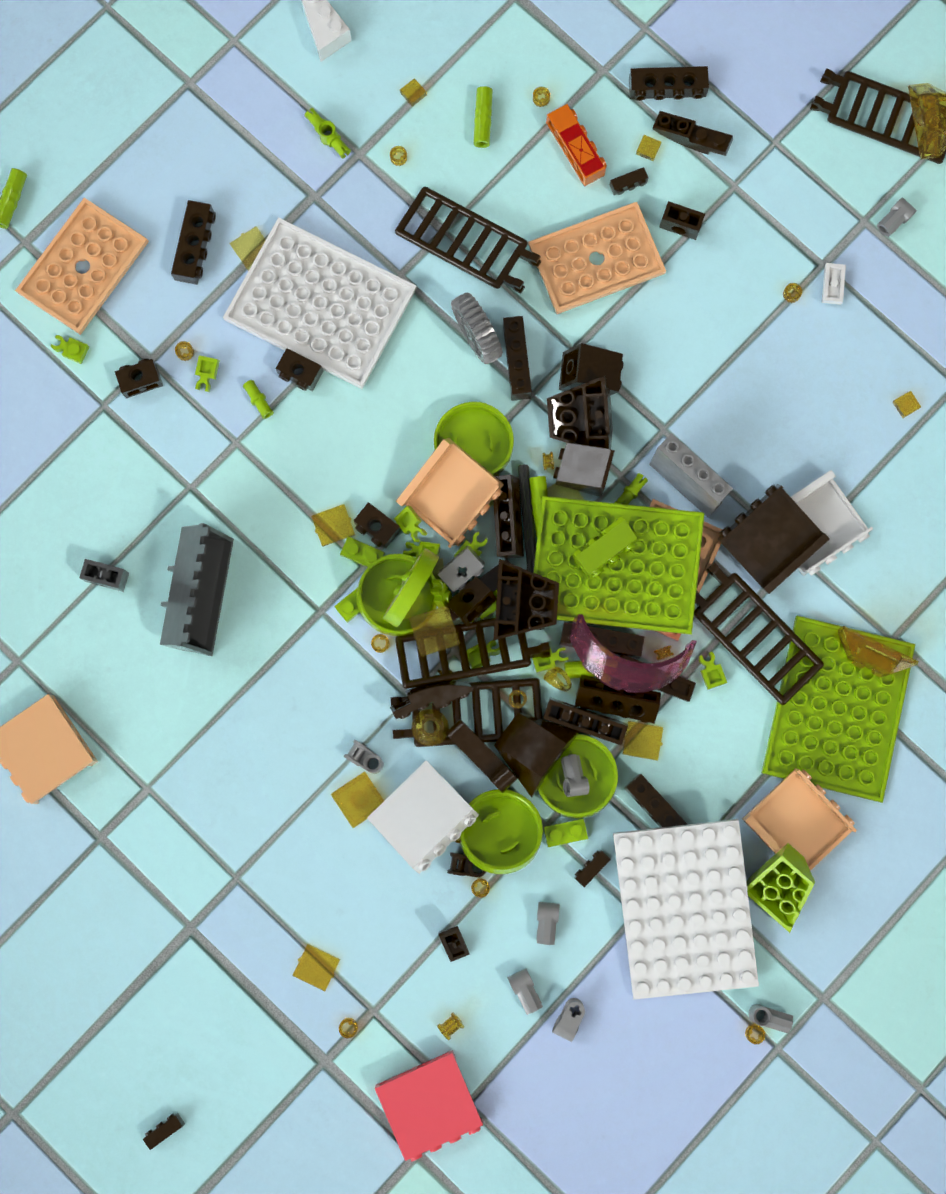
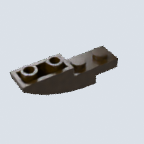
M663 111L659 112L653 125V130L664 137L707 155L709 152L726 156L733 141V135L698 126L694 120Z
M447 681L414 687L405 691L408 699L391 706L390 709L395 719H404L410 716L411 712L416 709L422 710L427 708L431 702H433L436 708H445L451 704V701L457 698L463 699L474 690L468 682Z

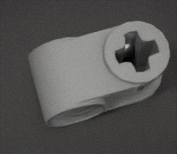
M354 740V745L349 753L343 757L370 773L377 774L381 772L384 767L383 760L370 751L369 748ZM376 758L379 765L376 769L371 770L369 768V761Z
M571 998L566 1002L552 1030V1033L570 1042L573 1041L585 1014V1008L579 999ZM578 1005L579 1012L575 1011L572 1013L570 1008Z

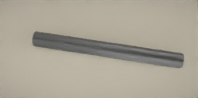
M524 464L518 466L527 570L533 573L536 540L532 514L533 508L531 505L529 466Z

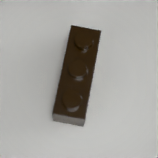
M643 167L610 180L609 185L613 195H621L624 191H631L637 186L646 185L649 177Z
M597 850L592 855L594 858L591 861H586L585 867L582 870L579 869L574 874L575 879L583 887L611 860L602 850Z
M178 1113L176 1115L171 1114L167 1117L165 1123L160 1122L156 1125L154 1131L149 1130L145 1133L143 1141L151 1150L183 1127L185 1123Z

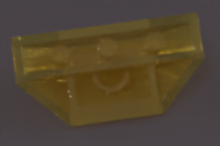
M929 83L909 85L908 90L920 160L939 158L946 150V92Z
M845 626L838 629V635L847 658L852 660V664L859 668L866 667L871 669V673L878 677L887 676L918 665V660Z

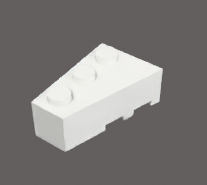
M301 0L320 61L322 62L352 41L350 29L328 0Z

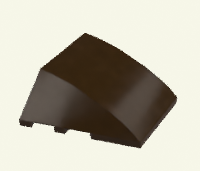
M605 376L547 398L550 438L566 443L611 449L613 432L611 398Z
M499 559L493 641L556 625L559 583Z
M518 712L494 746L532 798L544 782V778L580 731Z

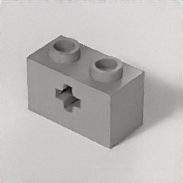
M468 545L438 572V576L453 592L458 589L461 591L472 576L478 577L484 571L485 562ZM459 567H466V574L464 572L459 573Z

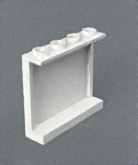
M832 470L791 496L814 524L830 538L829 541L798 568L803 576L807 573L812 576L821 569L819 565L824 562L828 565L837 559V553L840 551L843 554L854 547L852 543L857 540L861 543L870 537L868 533L873 530L872 527L868 529L833 480L836 476Z
M426 760L367 819L403 859L420 874L430 867L431 862L437 856H441L445 852L446 847L451 842L456 841L461 836V832L465 828L474 824L479 814Z

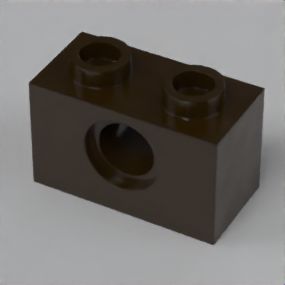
M668 201L659 228L696 240L705 213Z
M286 348L275 368L279 374L278 377L286 382L291 380L296 383L298 388L304 391L308 389L312 392L324 372L320 364ZM298 368L304 369V371H303L302 374H300V375H295V374H294V371H295L296 369H298Z
M142 359L138 364L132 366L125 365L120 367L119 370L114 371L121 393L125 398L163 386L157 365L153 359ZM137 374H143L140 380H134Z
M369 502L353 520L356 525L355 529L362 535L367 533L372 537L371 542L379 548L381 545L387 548L401 530L398 524ZM373 523H380L381 529L372 531L371 525Z
M475 577L457 595L453 596L447 605L469 627L497 598L481 580Z

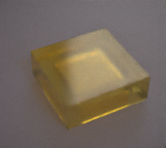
M415 78L400 89L401 95L411 106H414L427 96V92Z
M644 135L636 155L654 161L662 142Z
M911 391L893 401L902 418L921 408Z

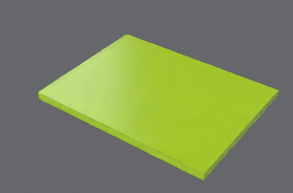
M542 496L533 573L559 583L557 620L692 635L704 513ZM620 517H623L637 537V540L634 542L636 546L629 552L625 550L619 554L620 559L614 564H606L603 567L604 571L599 576L588 578L573 560V553L578 549L582 552L583 547L588 541L595 537L599 539V534Z
M795 616L792 631L823 661L824 666L785 705H781L777 701L761 773L785 779L795 768L800 771L804 769L812 777L810 781L815 786L818 784L823 789L883 803L916 644ZM792 641L789 643L785 664L800 650ZM806 656L782 678L779 689L782 695L814 665Z

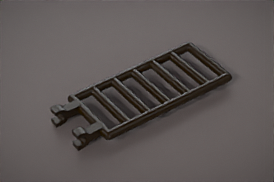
M826 68L820 82L835 85L839 89L833 104L819 96H815L810 107L811 110L829 114L827 118L829 123L937 164L943 163L946 155V133L938 155L927 151L939 115L946 116L945 107L850 71H846L843 76H840ZM851 80L861 85L847 120L837 117V113ZM870 87L879 92L867 124L863 127L855 124V120L867 88ZM888 94L896 97V101L885 131L881 134L873 131V127L885 95ZM906 101L914 104V108L903 138L900 141L892 138L891 134L902 104ZM922 108L933 112L921 145L918 148L910 145L909 141Z
M426 186L420 190L395 229L396 235L495 289H499L504 283L521 294L525 289V286H523L524 281L509 275L519 257L535 268H538L541 260H539L540 255L525 249L528 244L527 240ZM426 196L436 200L414 235L404 230ZM445 205L451 208V212L431 243L429 244L422 240V235L441 206ZM460 213L466 216L468 220L448 251L444 252L438 249L437 246L457 215ZM477 222L485 228L462 262L453 256L474 223ZM491 231L501 235V238L481 269L477 270L470 266ZM510 240L518 244V246L495 280L486 274L507 241Z
M713 563L706 571L721 585L706 599L696 590L695 604L698 607L694 610V616L781 705H785L823 668V661L737 573H732L727 577L719 566ZM735 583L743 592L711 622L703 613ZM749 597L757 606L725 636L718 627ZM764 612L771 621L739 651L732 644V641ZM778 627L785 636L754 666L746 656ZM792 641L800 650L768 681L760 671ZM806 656L814 665L782 695L774 686Z
M495 618L474 621L469 627L463 623L396 636L395 638L402 686L405 689L528 667L531 665V658L551 657L549 642L528 648L526 634H517L522 659L510 662L506 638L498 639L502 663L490 665L483 628L494 626ZM475 629L482 667L470 669L463 632ZM455 633L462 671L450 673L443 635ZM436 637L442 674L434 676L429 674L424 639ZM416 640L422 678L410 680L404 642Z
M538 678L469 682L474 690L472 691L474 731L484 743L496 742L503 733L500 688H512L515 717L518 712L522 713L520 687L532 686L534 717L543 720L540 680ZM492 689L495 734H483L480 690ZM390 697L391 706L408 699V697ZM458 698L452 701L454 724L461 719L460 699ZM433 702L434 738L422 739L420 710L418 709L412 711L413 729L393 730V739L414 738V745L416 747L456 745L449 737H442L440 707L436 708Z

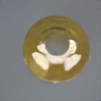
M426 709L415 716L412 722V733L420 744L436 746L447 737L446 732L449 730V724L446 717L438 710ZM427 721L435 722L436 730L433 733H427L424 730V724Z

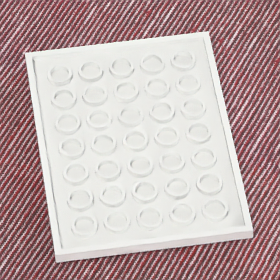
M278 217L223 319L283 350L288 348L320 364L324 371L363 389L413 297L417 286Z
M732 819L613 833L633 1000L758 987L759 982L739 820Z

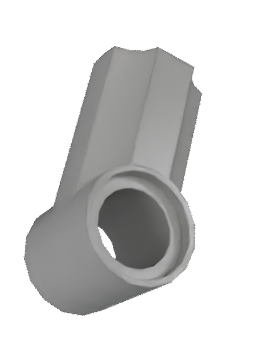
M902 197L877 224L879 232L889 237L902 223L905 224L917 210Z
M572 754L562 757L561 763L565 777L563 789L567 797L588 795L589 782L587 777L583 776L579 755Z
M538 903L537 943L555 945L556 922L558 923L560 904Z
M527 969L507 977L527 1015L543 1007Z
M759 1004L753 1005L749 1009L748 1015L750 1020L759 1026H765L788 1034L792 1029L793 1015ZM759 1010L764 1011V1017L761 1020L756 1019V1014Z

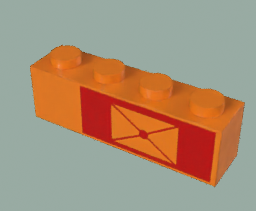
M565 104L547 114L546 124L585 187L603 177L607 165L604 158L599 157L594 142L588 139L585 127L577 121L578 117L574 109H570L568 104Z

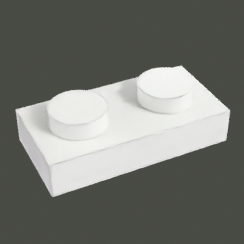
M825 264L822 303L838 305L843 303L846 265Z

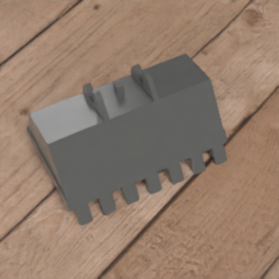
M204 523L181 528L175 565L168 566L167 569L173 572L168 602H161V606L167 608L160 645L213 656L234 539Z

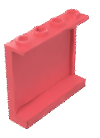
M453 1050L375 1086V1091L405 1161L409 1159L415 1161L423 1156L422 1153L428 1150L435 1152L442 1148L441 1144L448 1141L450 1144L457 1142L461 1139V1135L468 1132L469 1135L480 1131V1127L483 1126V1120L480 1118L456 1062Z

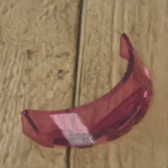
M578 614L574 618L570 636L572 647H574L582 661V665L589 673L591 672L600 679V682L616 690H625L629 693H644L656 690L674 681L687 667L697 642L692 640L685 646L683 652L669 660L658 663H637L623 659L607 650L594 637L582 614Z

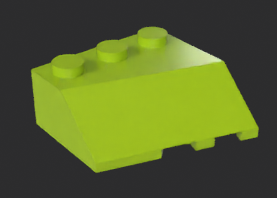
M620 517L599 534V539L595 537L588 541L583 547L582 552L578 549L573 553V560L588 578L591 576L596 578L604 571L603 567L606 564H614L620 559L619 554L624 550L629 552L636 546L634 542L637 540V537L623 517Z
M787 843L753 873L746 883L748 896L790 933L815 884V880L804 856Z

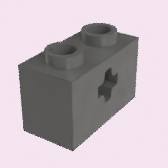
M85 559L79 578L88 583L124 592L129 572L122 568Z

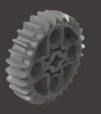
M464 293L452 300L451 309L468 344H470L481 362L489 364L500 358L503 352L499 338L475 297L470 293Z

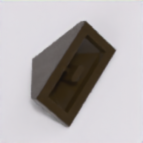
M458 926L439 931L438 935L450 962L470 955Z

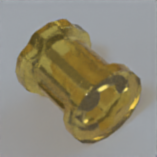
M454 1012L451 1013V1017L443 1024L439 1023L437 1025L448 1041L451 1039V1035L458 1029L465 1027Z

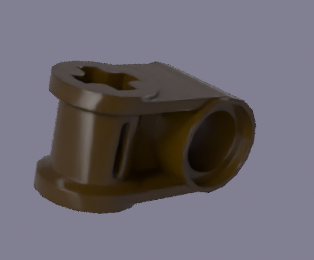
M450 852L452 858L450 869L447 870L448 874L481 877L486 873L484 870L482 873H475L472 867L473 863L465 854Z

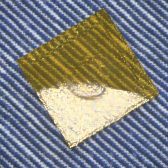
M448 606L409 617L421 657L460 645Z
M365 771L331 793V796L352 828L367 820V817L384 802V799Z

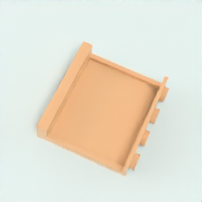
M447 438L443 439L396 502L401 506H411L423 521L450 543L448 547L451 548L455 545L459 546L465 540L464 534L467 530L471 531L477 525L476 519L480 514L483 516L489 510L490 506L488 504L492 499L496 500L503 491L500 489L504 484L455 442Z
M47 694L0 727V764L3 768L10 771L12 782L23 791L21 795L27 803L38 804L41 798L87 766H93L98 762L54 695Z
M795 768L742 819L775 854L789 843L804 856L811 871L844 838L857 830L853 827L855 822L848 815L843 816L838 811L841 809L834 800L829 801L824 796L826 792L818 784L815 786L810 781L812 777L804 769L800 771Z

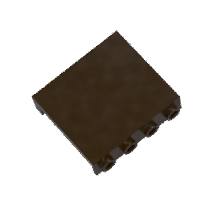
M774 484L765 491L766 495L761 500L758 498L753 501L749 506L751 509L746 513L742 512L734 519L735 523L731 527H725L719 533L720 537L718 538L721 544L768 594L830 540L785 492L784 487L779 484L776 486Z

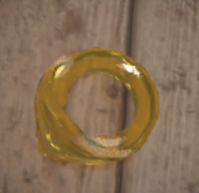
M552 667L544 675V680L553 687L566 692L571 689V680L560 667ZM557 673H560L565 678L567 685L561 682Z

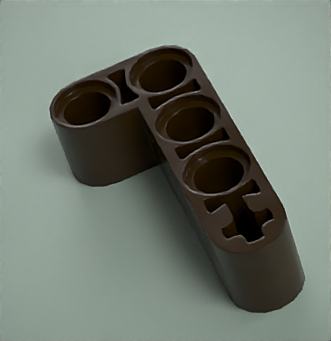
M461 719L446 732V735L502 793L518 779Z

